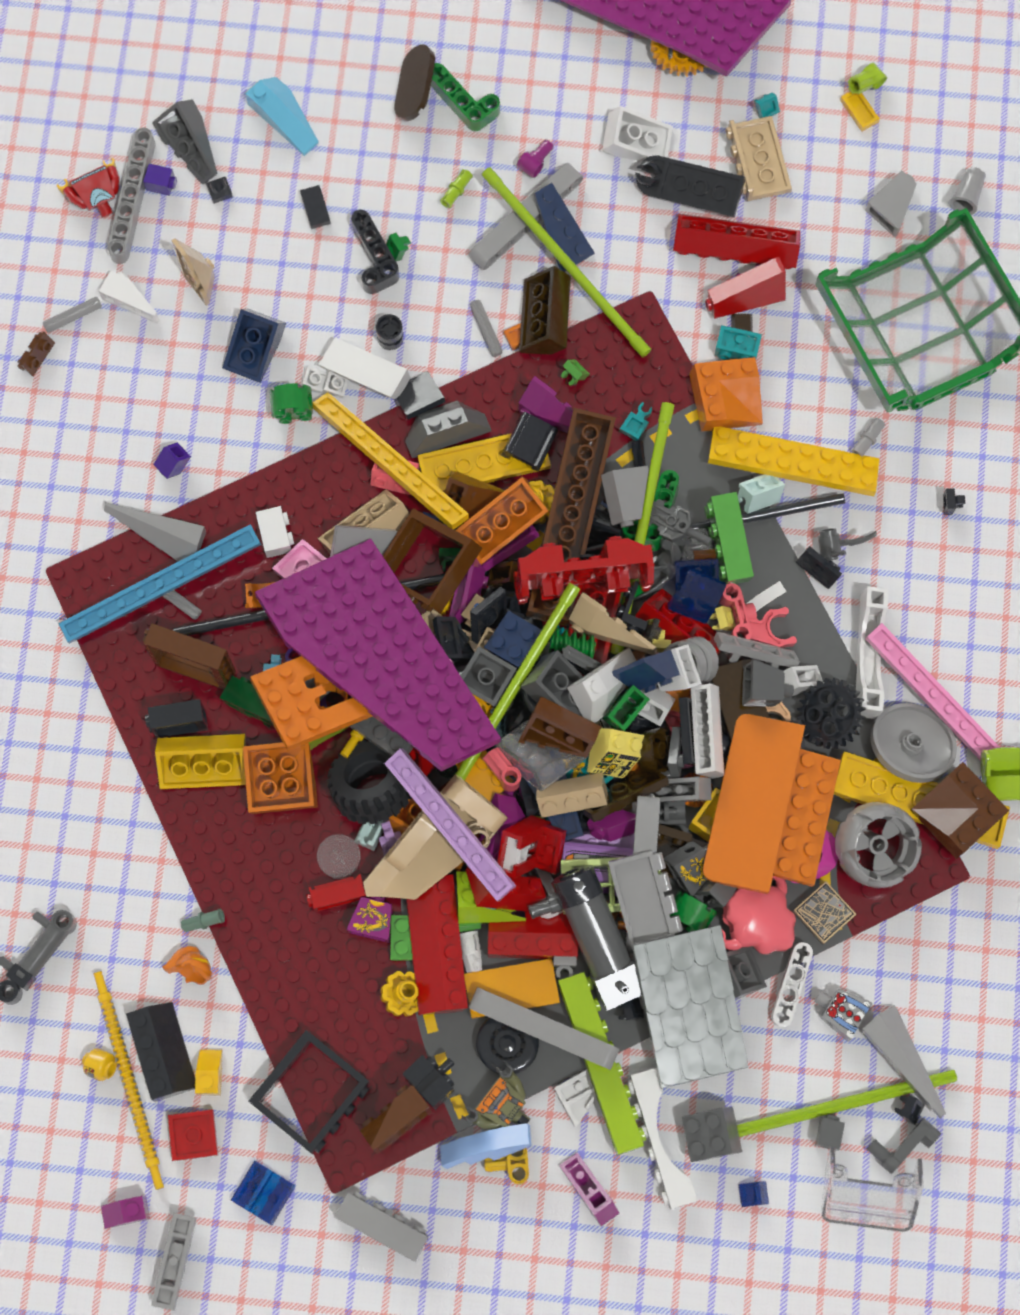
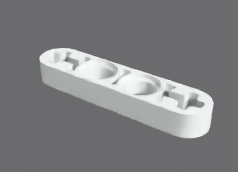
M796 943L791 949L771 1013L772 1022L777 1026L786 1027L793 1020L813 956L812 947L807 943ZM803 946L807 956H802L800 962L805 963L804 967L800 964H793V959L799 960L800 954L796 953L797 949H802ZM794 967L799 968L801 971V977L798 980L791 979L789 975L790 970ZM786 989H792L795 994L794 999L790 1002L783 999V992ZM780 1002L784 1005H791V1009L786 1008L784 1012L787 1020H782L781 1023L779 1018L776 1017L777 1013H782L784 1008L779 1006Z

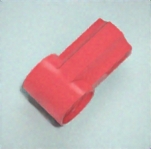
M498 747L488 752L483 757V761L500 781L501 787L508 792L517 790L521 782L520 771L510 763ZM512 775L517 781L508 783L505 777Z

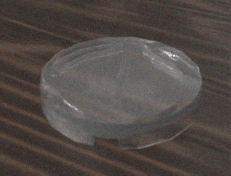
M343 834L327 837L320 844L317 851V862L320 869L327 876L335 879L346 878L358 869L361 861V851L357 843L351 837Z

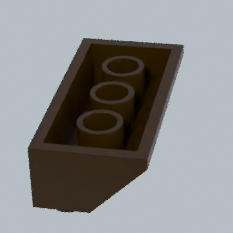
M555 266L524 279L519 352L552 355L567 347L571 276Z

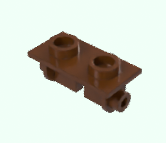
M44 331L43 333L39 332L38 335L35 334L28 346L31 351L24 352L20 360L17 361L19 363L17 367L23 371L26 370L31 376H34L55 342Z

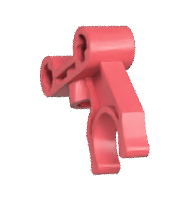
M734 583L724 586L719 594V602L722 606L732 609L736 624L730 635L737 636L738 633H741L745 639L781 648L793 647L796 644V637L779 639L770 630L772 619L787 616L789 613L787 607L770 609L763 616L762 620H758L754 604H745L740 587Z

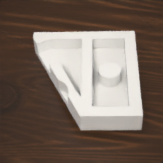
M588 1070L581 1072L554 1088L575 1127L579 1125L596 1099Z

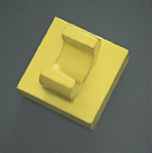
M721 606L715 608L716 613L709 616L710 619H718V624L712 627L713 630L731 631L736 627L732 609L729 607Z
M656 629V639L649 638V642L656 646L659 653L664 652L671 644V640H664L665 630Z

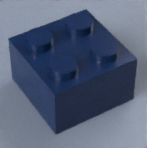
M508 611L485 645V649L514 666L518 671L542 630Z

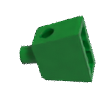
M632 685L617 699L602 719L615 730L625 731L650 699ZM628 698H632L636 704L632 703Z

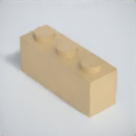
M603 773L537 785L536 800L541 817L607 805V788Z

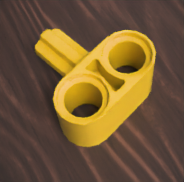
M527 1147L523 1149L524 1152L520 1157H514L512 1154H509L495 1161L491 1158H486L484 1160L485 1171L507 1170L512 1183L516 1185L524 1184L529 1178ZM515 1168H522L525 1171L524 1179L520 1181L515 1180L512 1176L513 1170Z

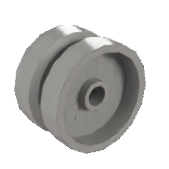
M695 636L670 644L664 650L665 652L688 644L701 684L711 681L716 676L719 668L718 655L713 645L703 637Z

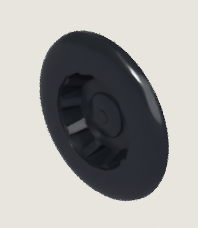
M489 1017L480 1027L476 1038V1049L482 1063L495 1073H498L496 1068L500 1071L505 1070L506 1065L503 1061H506L512 1067V1071L515 1074L527 1069L537 1056L539 1039L520 1030L514 1032L511 1030V1026H508V1029L503 1031L501 1027L508 1025ZM496 1030L499 1031L497 1036L493 1035ZM522 1033L524 1038L520 1039L519 1034ZM490 1039H494V1045L490 1044ZM521 1043H525V1048H521ZM491 1049H495L497 1053L493 1054ZM518 1052H522L519 1057L516 1056ZM498 1056L504 1057V1060L499 1059ZM510 1057L514 1058V1060L507 1061Z

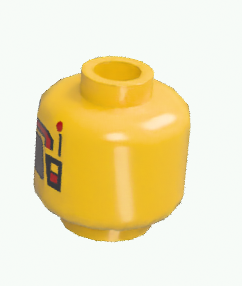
M94 1048L87 1052L82 1059L84 1073L98 1081L110 1079L117 1069V1063L113 1054L100 1048Z

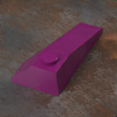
M535 376L519 401L520 414L527 412L565 433H568L573 410L571 409L572 406L567 402L561 403L555 397L557 393Z

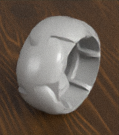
M870 802L856 807L848 813L846 821L839 825L835 837V851L844 872L853 880L873 888H886L904 880L903 877L913 872L921 856L922 843L919 839V829L907 812L888 803ZM880 818L887 820L882 835L867 830V825L872 821ZM897 835L899 836L898 851L895 857L890 859L885 853L888 848L887 839ZM864 849L875 854L873 871L859 864L860 856L856 851Z

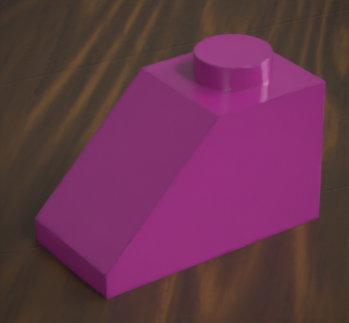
M620 810L600 821L593 822L589 819L587 823L590 834L598 840L603 839L609 842L634 834L636 814Z
M146 1196L128 1198L101 1206L104 1229L150 1220Z

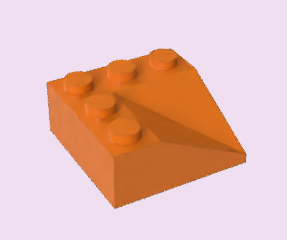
M755 357L694 363L689 375L701 432L711 431L714 427L739 428L763 424L760 379Z
M283 742L243 747L248 813L259 814L318 808L316 782L309 743L287 751Z

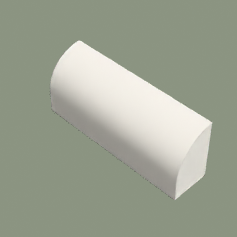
M336 337L319 363V366L392 399H396L403 392L410 380V375L406 368Z
M713 684L698 685L691 688L696 774L709 778H718L724 776L719 687Z

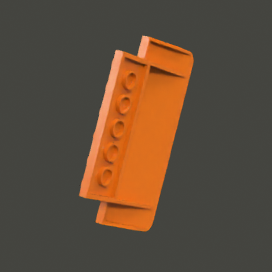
M743 714L737 719L703 865V875L707 880L763 894L769 893L773 876L810 887L815 885L841 760L800 749L805 725L751 714Z

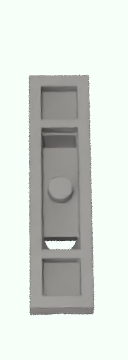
M716 632L714 637L718 649L727 652L726 656L729 662L735 663L740 656L765 661V664L778 668L779 665L795 667L800 663L793 650L721 632Z
M173 1213L151 1306L175 1311L197 1218Z

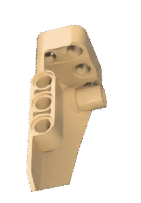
M457 774L451 778L440 792L474 835L477 833L484 834L481 844L485 848L489 845L493 835L508 818ZM422 810L363 882L366 897H393L415 900L464 860Z

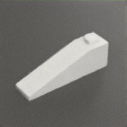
M626 648L567 687L584 718L596 723L606 716L626 687L625 684L613 676L612 671L636 661L630 648Z

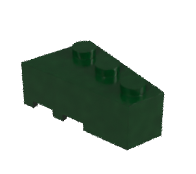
M232 676L220 699L234 710L250 718L254 717L263 721L265 726L269 728L271 725L274 726L252 682L245 677L239 679Z

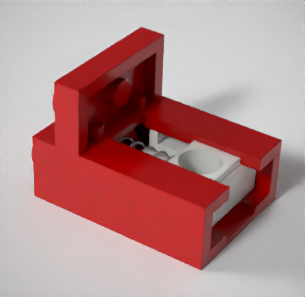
M531 815L502 831L497 863L509 877L514 879L534 868L557 874L560 871L567 831L551 826L550 821Z

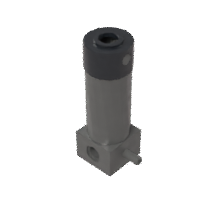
M593 865L571 869L555 878L551 884L561 908L564 909L590 970L588 975L600 1003L608 1011L641 996L636 963L630 958Z

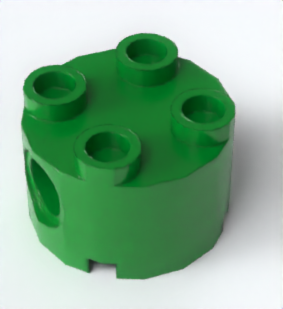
M298 383L275 386L274 390L270 389L271 415L273 418L279 419L280 424H290L294 419H299L300 421L312 420L313 404L310 386L303 384V388H298Z
M678 891L674 897L678 911L669 915L670 917L679 915L681 925L685 926V930L689 933L708 928L717 912L712 908L709 910L706 904L688 894H682L681 891Z

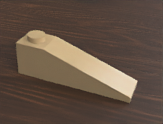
M174 238L171 241L182 274L207 306L210 303L215 278L213 269L215 267L209 258L205 259L200 252Z
M585 593L581 594L569 618L572 630L580 635L582 633L589 637L594 635V638L651 655L656 654V646L635 630L631 629L630 632L626 630L627 626L618 617H609L604 606Z

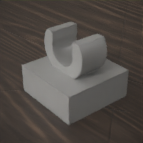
M554 956L553 967L557 968V978H560V972L563 969L569 972L568 977L573 976L572 968H576V957Z

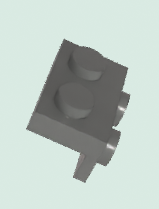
M672 727L669 757L666 765L669 767V770L661 772L670 779L681 778V770L685 765L683 761L681 727Z

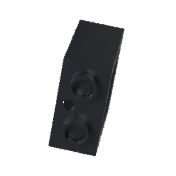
M200 699L148 707V714L145 715L146 726L149 728L150 733L153 732L156 738L208 730L206 709Z

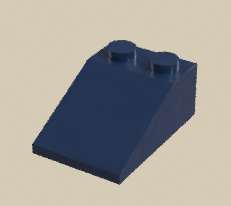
M241 309L222 369L261 383L280 344L286 322L252 309Z

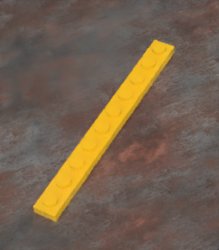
M329 392L312 402L313 409L448 527L455 529L469 519V514Z

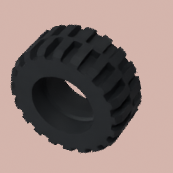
M362 740L355 746L348 758L343 757L339 753V758L334 759L331 764L332 768L328 771L327 786L340 813L347 817L348 820L352 822L357 821L359 824H366L367 822L378 824V821L382 820L385 822L389 820V817L400 814V810L406 808L409 804L408 799L411 800L412 797L384 764L391 756L370 741ZM387 774L374 787L356 789L369 776Z

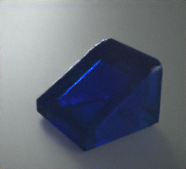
M766 1181L739 1184L742 1207L769 1204Z

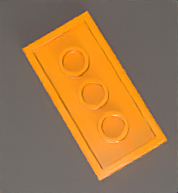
M552 958L464 974L469 1005L477 987L527 1009L560 1003ZM470 1009L472 1019L486 1017Z

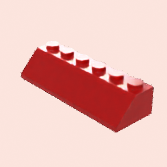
M678 214L673 251H677L681 255L691 253L698 254L702 258L713 256L723 261L734 259L745 264L755 262L760 265L779 257L784 269H791L797 267L801 231Z
M445 875L417 899H406L414 980L418 988V996L416 998L418 1016L462 1012L468 1008L453 875Z

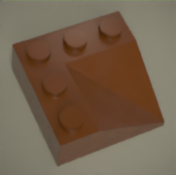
M962 762L910 811L957 859L1009 810L969 767Z
M405 1085L396 1092L397 1097L393 1100L392 1104L389 1103L380 1110L381 1115L376 1119L370 1117L362 1124L363 1129L360 1132L377 1154L431 1113L429 1106L413 1085L410 1087Z

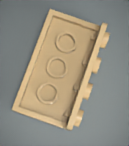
M772 116L740 123L730 120L726 128V136L732 142L731 154L737 161L735 165L736 173L746 177L742 194H746L747 201L791 193L792 187Z

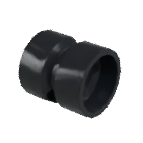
M392 314L381 316L375 326L378 343L386 350H395L402 345L404 340L402 322L397 316Z

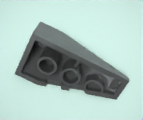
M193 99L176 102L152 122L161 140L166 145L171 146L175 151L174 154L178 158L183 159L187 164V168L202 184L207 183L218 174L204 121Z

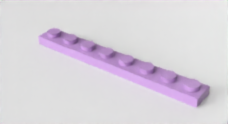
M399 749L384 763L496 901H500L516 885L404 749Z

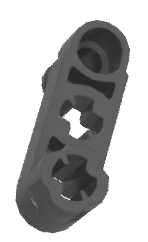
M534 868L535 876L541 879L546 900L528 905L531 918L535 919L550 912L554 914L563 911L564 909L561 908L551 884L553 879L561 875L560 871L557 874H553L539 868Z
M923 1118L894 1152L890 1153L877 1139H874L866 1150L881 1162V1166L892 1174L919 1142L930 1148L942 1133Z

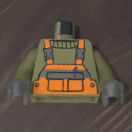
M503 1061L506 1065L505 1070L500 1071L496 1068V1071L501 1075L475 1109L466 1107L470 1110V1115L468 1117L462 1115V1119L485 1130L507 1127L511 1122L520 1125L530 1121L531 1118L520 1111L526 1103L524 1101L526 1093L522 1082L506 1061Z

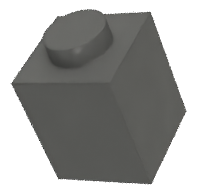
M833 1115L821 1118L815 1146L835 1151L840 1150L845 1122H840V1117Z

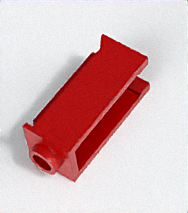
M361 874L355 879L354 877H349L315 886L314 890L309 887L310 894H306L309 908L313 907L315 912L360 901L361 897L367 898Z

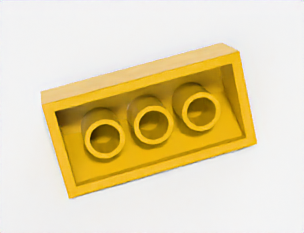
M245 734L157 738L155 756L160 789L246 785L243 747L246 746Z

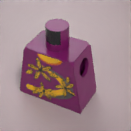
M361 897L347 927L348 933L389 943L392 904L385 903V897H371V899Z

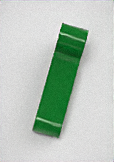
M435 63L431 87L471 131L482 130L500 115V99L497 95L487 94L476 102L445 66ZM460 103H466L467 105H465V106H460V105H458V104H460ZM493 105V106H495V107H494V108H488L487 106ZM479 117L480 119L472 120L471 118Z
M666 470L661 474L654 497L655 502L658 499L668 501L664 505L668 509L674 506L679 491V475L675 471ZM638 520L633 522V526L623 528V539L635 540L636 534L632 535L629 532L637 531ZM653 523L648 526L645 545H651L652 551H657L662 547L664 538L659 535L660 532L657 531L658 526ZM655 536L657 539H650L649 537Z

